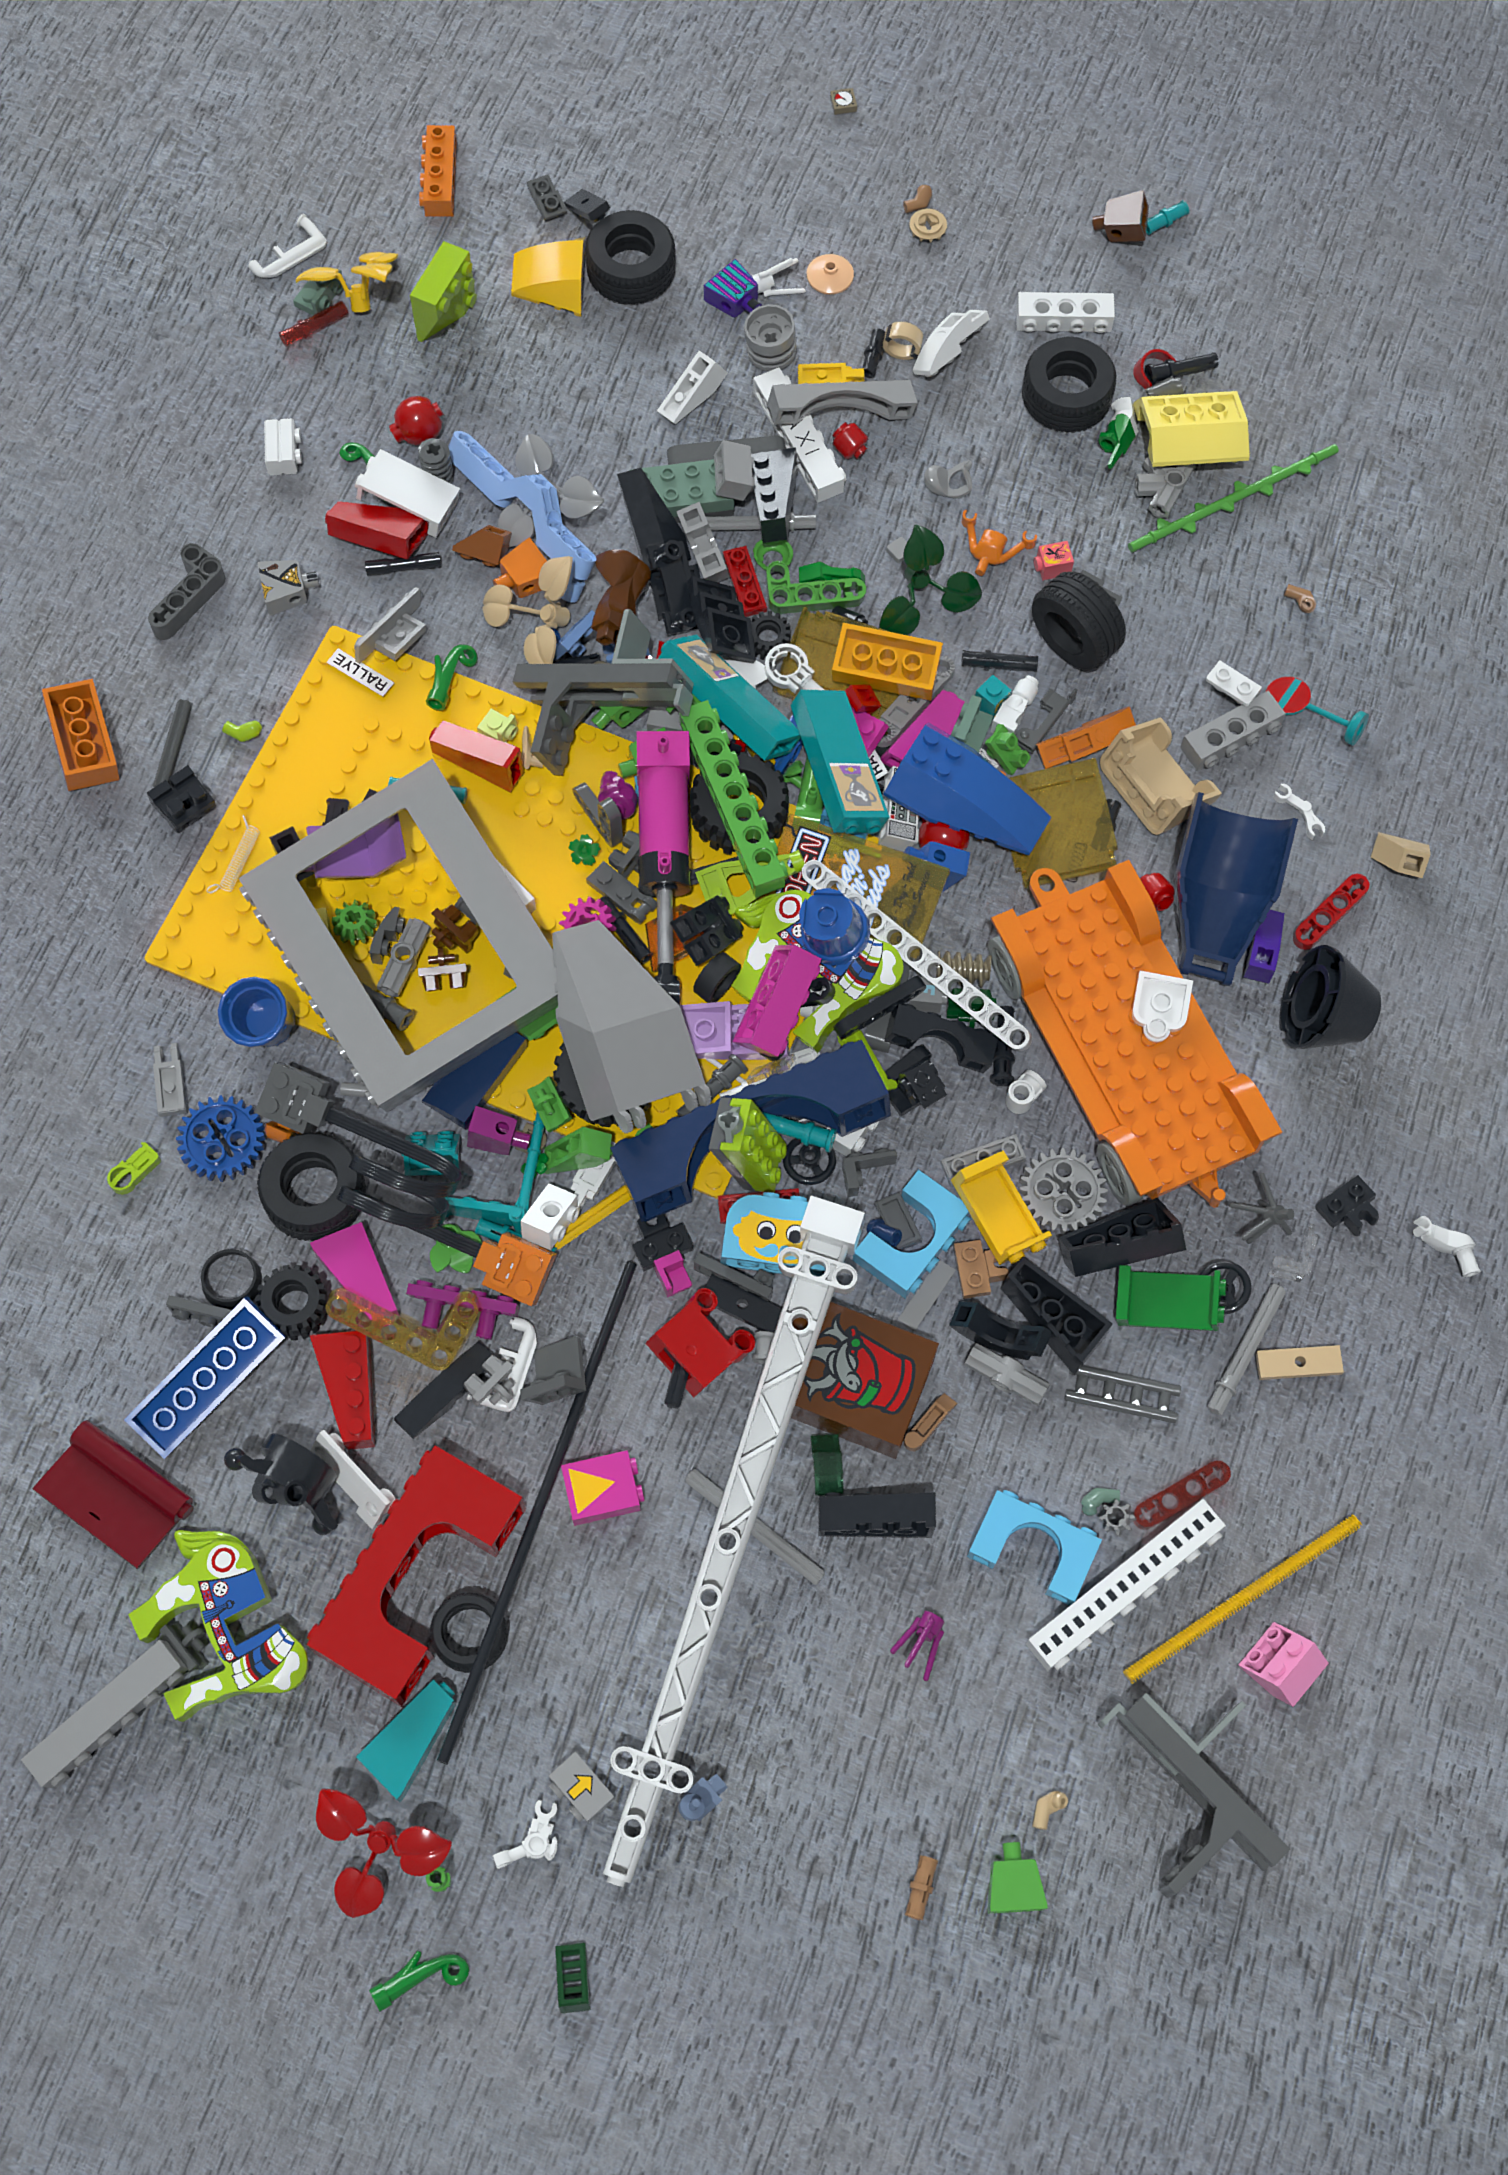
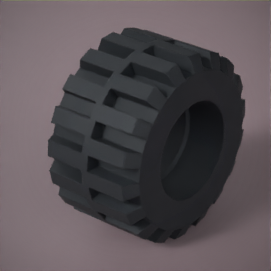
M284 1265L282 1271H278L277 1268L272 1270L274 1275L271 1277L266 1275L263 1278L264 1286L259 1284L257 1289L259 1295H256L255 1302L260 1311L286 1337L289 1336L291 1341L297 1340L299 1335L303 1339L308 1338L307 1333L310 1331L314 1334L318 1332L317 1325L325 1324L326 1319L324 1316L329 1315L330 1311L328 1307L330 1300L318 1275H314L312 1270L307 1267L303 1270L301 1265H295L294 1269H291L289 1265ZM302 1291L308 1294V1301L305 1307L298 1313L288 1315L278 1311L279 1302L287 1293Z

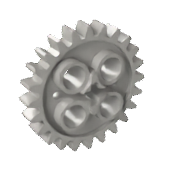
M1064 1148L1061 1149L1059 1155H1056L1055 1151L1051 1149L1048 1158L1045 1154L1040 1153V1162L1032 1159L1030 1163L1032 1168L1025 1167L1024 1174L1026 1176L1020 1179V1184L1024 1186L1020 1187L1018 1192L1021 1195H1025L1022 1199L1028 1205L1030 1213L1034 1214L1033 1218L1035 1221H1042L1040 1225L1041 1230L1049 1225L1051 1234L1055 1232L1056 1228H1060L1061 1234L1065 1235L1067 1228H1070L1071 1232L1076 1231L1077 1226L1083 1228L1088 1226L1087 1222L1095 1223L1096 1217L1094 1215L1101 1216L1103 1210L1100 1207H1104L1107 1202L1102 1197L1107 1195L1108 1189L1100 1187L1105 1185L1106 1179H1098L1102 1170L1092 1169L1095 1163L1094 1160L1089 1163L1084 1162L1086 1154L1076 1158V1151L1074 1149L1070 1156L1066 1155ZM1063 1169L1068 1172L1069 1176L1065 1178L1060 1177L1056 1171ZM1046 1187L1050 1194L1042 1195L1038 1192L1037 1188ZM1084 1188L1089 1195L1080 1196L1076 1189ZM1064 1189L1068 1191V1193L1063 1192L1062 1194L1058 1192L1059 1190L1063 1191ZM1061 1205L1066 1206L1070 1213L1062 1214L1057 1210V1207Z

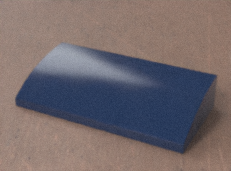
M515 1032L434 1083L422 1099V1103L467 1130L470 1126L475 1106L484 1107L527 1048L526 1038Z

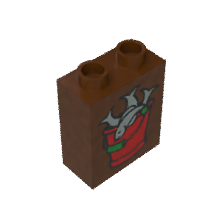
M830 1302L791 1418L896 1459L935 1360L939 1343ZM799 1317L792 1322V1326L796 1330H804L808 1326V1322L806 1319Z

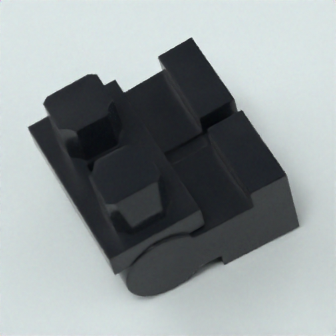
M189 765L169 777L172 787L165 780L147 792L152 806L176 833L183 829L182 826L184 824L190 825L202 817L205 810H212L216 807L215 800L199 782Z

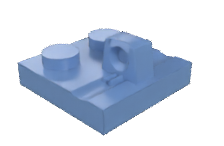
M593 610L576 622L557 642L553 661L560 658L566 652L572 657H579L586 650L579 639L582 635L586 638L593 631L591 628L595 614Z

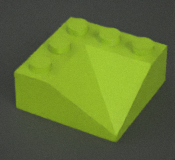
M443 241L412 290L410 300L417 341H425L463 317L468 309L474 306L477 294L474 289L473 264L471 263L468 250Z

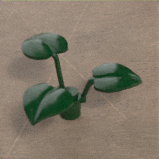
M914 525L912 534L903 552V559L907 565L904 576L909 582L907 588L909 589L911 600L909 602L904 596L892 599L883 611L879 622V630L909 635L917 628L920 621V612L917 608L913 607L916 602L914 588L922 589L931 584L945 592L941 598V604L951 612L966 611L977 604L982 597V590L977 579L968 572L960 571L951 575L947 580L946 587L930 578L927 572L929 566L938 565L942 561L944 546L934 532L923 526Z

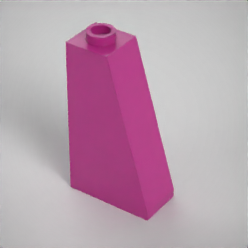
M943 689L881 756L882 763L891 768L893 766L899 767L901 761L927 723H931L951 735L965 701L959 699L953 692Z
M362 1222L310 1242L315 1256L374 1328L377 1326L387 1327L400 1317Z

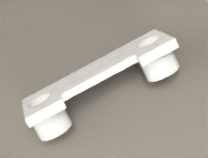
M325 1430L321 1431L310 1451L329 1464L336 1472L337 1479L335 1481L359 1506L356 1513L373 1530L377 1527L383 1515L388 1513L391 1504L395 1500L394 1495L388 1489L383 1488L379 1490L344 1452L345 1445L339 1435L335 1433L328 1435Z

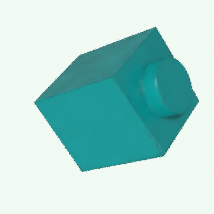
M994 675L987 679L975 693V696L982 698L980 711L992 715L993 719L1002 703L1011 696L1012 691Z

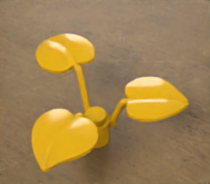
M370 252L361 255L359 261L366 263V265L352 267L351 272L361 274L362 281L361 284L351 285V290L348 289L342 274L338 273V269L331 267L308 269L296 278V283L301 280L328 281L336 278L340 281L345 291V297H350L351 310L353 312H366L371 309L369 277L385 283L388 274L392 271V265L386 263L397 259L398 254Z

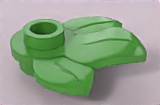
M454 1224L441 1226L482 1244L479 1236L472 1231H461ZM436 1241V1244L430 1251L431 1265L436 1272L444 1270L449 1265L455 1271L464 1274L469 1273L472 1268V1256Z

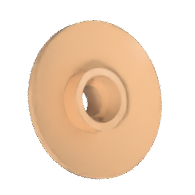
M825 254L818 256L812 260L807 268L809 284L813 289L823 294L841 293L848 289L853 282L854 271L852 265L848 260L839 255Z

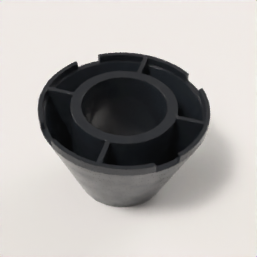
M1320 945L1313 948L1302 958L1305 962L1300 970L1292 972L1283 994L1280 1008V1029L1286 1033L1287 1038L1285 1042L1297 1049H1308L1363 1041L1373 1031L1380 1015L1381 995L1379 990L1336 948L1328 945Z

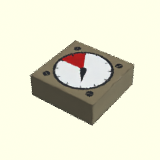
M853 88L830 91L834 115L857 112Z

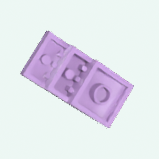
M730 1001L680 1005L697 1058L729 1060L728 1057L734 1054L740 1060H766L759 1052L732 1042L749 1004L732 1005ZM789 1035L786 1038L788 1043L785 1053L780 1059L789 1057Z

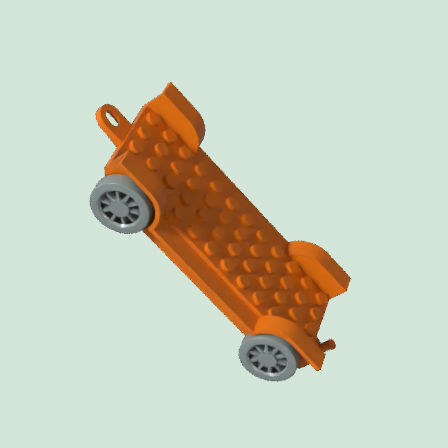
M1130 860L1108 868L1103 881L1072 894H1069L1056 871L1049 868L1036 870L1030 878L1029 888L1039 907L1020 916H1017L1012 908L991 917V921L999 935L989 940L988 952L992 956L991 964L1002 988L1014 1000L1023 998L1099 1141L1106 1140L1098 1145L1097 1157L1110 1190L1121 1204L1129 1206L1142 1200L1145 1194L1153 1200L1189 1184L1191 1188L1209 1202L1211 1207H1218L1226 1194L1224 1190L1218 1187L1217 1171L1258 1153L1262 1146L1270 1143L1274 1137L1282 1134L1280 1126L1253 1081L1243 1073H1236L1192 993L1185 1025L1177 1032H1170L1164 1041L1152 1042L1148 1040L1143 1033V1027L1134 1022L1132 1008L1139 971L1184 978L1161 939V926L1157 911ZM1042 876L1049 877L1054 882V889L1048 892L1043 891L1040 888L1038 878Z

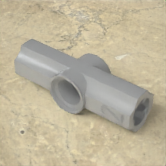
M409 918L398 943L392 947L390 952L391 958L377 984V989L385 995L399 997L409 974L416 968L417 958L431 931V927L424 923V921ZM402 955L410 956L407 960H398Z
M977 1343L964 1364L966 1367L988 1378L990 1383L997 1389L1006 1393L1013 1392L1037 1407L1050 1385L1025 1371L1023 1365L1007 1356L1000 1357Z

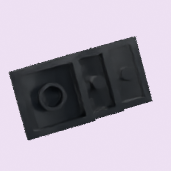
M692 576L687 581L690 602L699 632L709 652L754 663L756 658L751 618L744 617L743 603L736 600L735 587Z

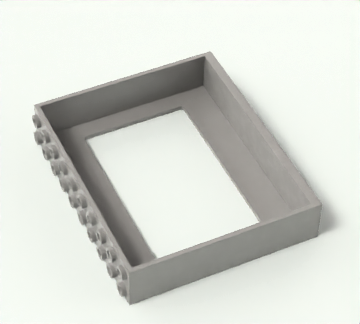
M433 759L239 878L243 885L239 888L242 895L253 907L256 906V909L253 910L255 916L266 929H270L267 933L269 939L275 947L277 946L280 951L284 952L281 958L288 969H291L294 974H298L294 978L300 989L303 992L305 991L307 996L312 997L308 1001L317 1015L319 1014L322 1019L325 1018L326 1022L323 1023L325 1030L335 1041H339L340 1044L336 1046L339 1053L349 1064H353L354 1067L350 1069L358 1083L361 1082L363 1086L366 1085L368 1090L364 1093L373 1106L375 1105L377 1109L382 1108L386 1112L392 1110L558 1006V993H555L554 985L557 982V967H554L553 949ZM403 809L408 810L517 985L516 989L410 1055H405L297 880L299 873Z

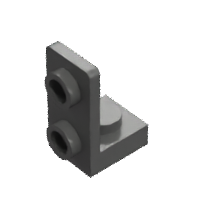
M879 1149L874 1151L873 1154L867 1155L852 1153L847 1158H843L842 1171L847 1197L858 1196L859 1186H863L860 1169L896 1164V1150Z

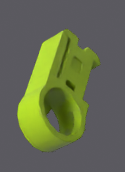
M142 1142V1147L135 1151L126 1162L122 1160L109 1171L107 1181L115 1193L122 1195L130 1193L138 1183L160 1164L161 1158L147 1143ZM128 1173L131 1174L132 1178L127 1186L122 1188L115 1187L121 1178Z

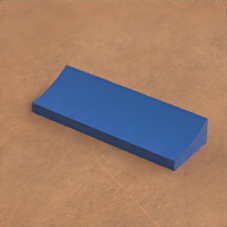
M247 1296L167 1375L124 1421L165 1459L286 1336Z

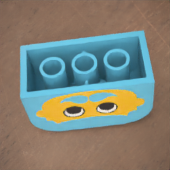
M764 1192L763 1196L748 1195L737 1200L727 1214L720 1263L731 1268L753 1271L762 1269L768 1273L782 1274L778 1266L779 1253L787 1247L801 1249L804 1239H801L800 1226L808 1205L807 1198L791 1196L790 1199L779 1198V1194ZM788 1256L783 1260V1264L787 1268H794L799 1263L798 1259L794 1256ZM818 1264L813 1265L810 1269V1273L815 1277L822 1276L826 1271L822 1265Z

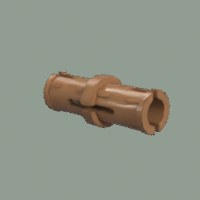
M920 1855L914 1881H911L909 1887L911 1888L905 1916L923 1921L929 1894L932 1895L934 1889L931 1886L938 1860Z

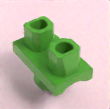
M998 724L994 734L985 742L988 747L987 754L989 757L997 759L1007 774L1013 775L1018 767H1025L1031 756L1029 753L1019 747L1018 738L1014 733H1010L1004 724Z
M549 1076L540 1084L529 1088L527 1092L546 1130L552 1132L573 1118L567 1106L562 1102V1097L558 1095L552 1077Z

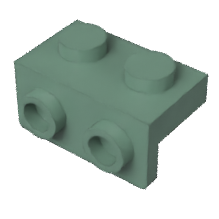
M972 695L969 704H963L959 716L962 718L960 725L955 724L951 736L974 748L979 753L992 723L993 716L980 711L982 698Z

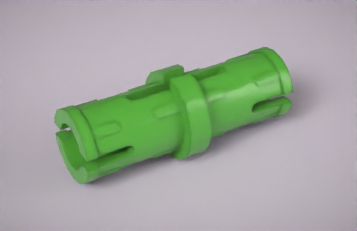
M438 1867L426 1875L427 1885L432 1887L431 1890L443 1892L450 1887L451 1877L449 1872H445V1868ZM436 1876H442L441 1883H436Z

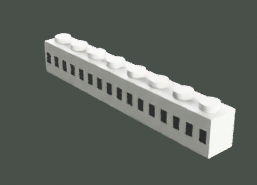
M1202 1499L1027 1641L1026 1646L1047 1672L1053 1667L1058 1671L1071 1660L1068 1657L1075 1649L1079 1653L1082 1652L1093 1642L1090 1639L1092 1635L1097 1631L1101 1635L1114 1625L1113 1618L1118 1614L1125 1617L1137 1607L1134 1601L1140 1596L1147 1599L1158 1590V1587L1155 1585L1163 1578L1168 1582L1180 1572L1177 1566L1184 1561L1190 1564L1202 1553L1198 1549L1207 1543L1211 1547L1223 1536L1220 1531L1226 1525L1206 1501Z

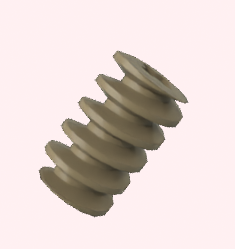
M938 951V958L964 979H967L972 985L975 980H978L980 988H983L985 982L989 981L991 955H988L985 962H983L981 954H977L973 961L971 953H967L964 960H962L960 952H956L952 959L950 951H946L943 958H941L940 951ZM937 965L936 978L940 977L943 973L941 965Z

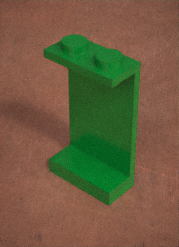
M1120 1265L1116 1309L1118 1326L1219 1331V1323H1224L1225 1306H1220L1221 1296H1226V1279H1222L1220 1270H1215L1214 1276L1132 1272L1131 1266Z

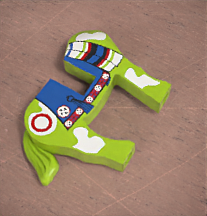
M789 890L767 895L751 904L736 908V918L752 929L759 928L757 936L748 948L743 968L731 985L735 992L749 1003L775 945H796L806 950L802 942L799 911L802 902L805 899L808 900L812 896L811 894L802 890ZM869 937L864 951L858 958L849 963L837 965L835 968L828 964H819L820 972L817 978L822 977L831 982L835 987V996L829 1003L820 1005L793 1031L797 1039L818 1054L825 1040L834 1030L833 1027L836 1023L855 1010L870 1003V999L876 996L880 997L900 985L904 969L903 960L897 949L891 944Z
M175 1531L174 1538L179 1550L186 1559L190 1560L189 1563L177 1575L164 1582L147 1602L129 1613V1618L139 1640L150 1643L156 1640L160 1633L159 1630L175 1616L190 1609L200 1608L207 1635L215 1652L224 1664L225 1670L163 1693L174 1719L184 1722L202 1708L222 1703L237 1695L285 1693L301 1685L308 1674V1656L304 1646L290 1634L291 1632L280 1624H276L236 1646L227 1626L272 1602L258 1561L247 1546L237 1537L220 1531Z

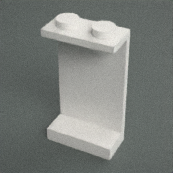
M381 449L376 457L372 456L366 466L367 471L364 475L360 474L355 483V487L358 488L356 499L361 501L365 493L369 492L428 521L427 534L435 538L457 505L460 488Z

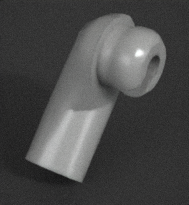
M342 1082L340 1094L343 1096L365 1097L364 1092L368 1088L366 1085L363 1086L361 1082Z

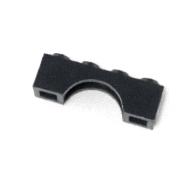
M898 1004L891 1012L884 1039L885 1042L910 1049L917 1040L924 1037L942 1039L954 1050L959 1066L980 1073H984L992 1066L998 1037L992 1035L986 1029H974L966 1026L962 1021H950L941 1018L939 1014L934 1012L926 1013L919 1011L910 1004Z

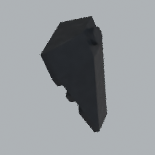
M642 468L617 474L640 560L650 568L646 547L664 544L670 540L683 541L687 560L691 559L684 532Z

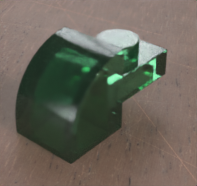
M839 1435L810 1436L815 1496L831 1492L844 1494Z

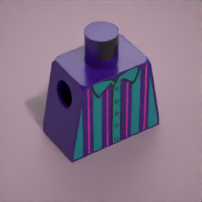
M736 259L704 284V301L733 318L738 317L745 310L750 313L757 307L762 306L757 301V282Z

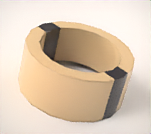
M894 322L886 328L883 348L886 353L896 359H913L920 354L923 333L917 326L911 323ZM893 339H905L910 341L912 345H902Z

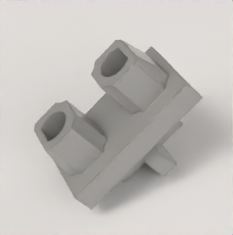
M491 1355L482 1365V1368L491 1377L484 1383L473 1374L464 1383V1388L472 1396L471 1402L476 1407L493 1391L495 1393L489 1399L493 1405L500 1399L506 1403L512 1400L508 1391L514 1384L510 1380H507L502 1386L500 1384L512 1372L513 1365L508 1360L503 1363L500 1359Z

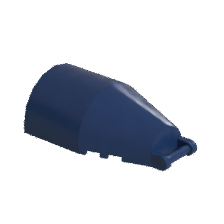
M1198 792L1193 798L1175 872L1182 941L1179 971L1184 975L1191 973L1221 981L1222 985L1230 986L1238 962L1253 940L1257 929L1266 919L1270 908L1280 896L1298 819L1272 820L1232 813L1203 802L1204 793ZM1195 959L1222 965L1224 968L1223 971L1194 964L1192 961Z

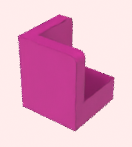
M679 1250L654 1260V1270L667 1298L692 1287Z

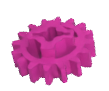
M588 897L586 902L578 898L577 906L570 903V912H562L566 919L559 921V924L564 929L599 920L609 931L616 930V927L611 924V922L616 920V917L610 914L612 909L600 899L595 902L592 897ZM590 910L598 911L600 915L592 914Z

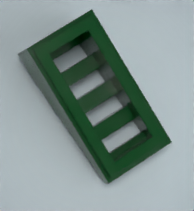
M578 1943L555 1946L558 2007L560 2012L571 2013L591 2010L586 1944ZM580 1955V1960L563 1962V1957ZM580 1969L581 1973L564 1975V1970ZM581 1982V1986L565 1988V1983ZM582 1995V1998L566 1999V1996Z

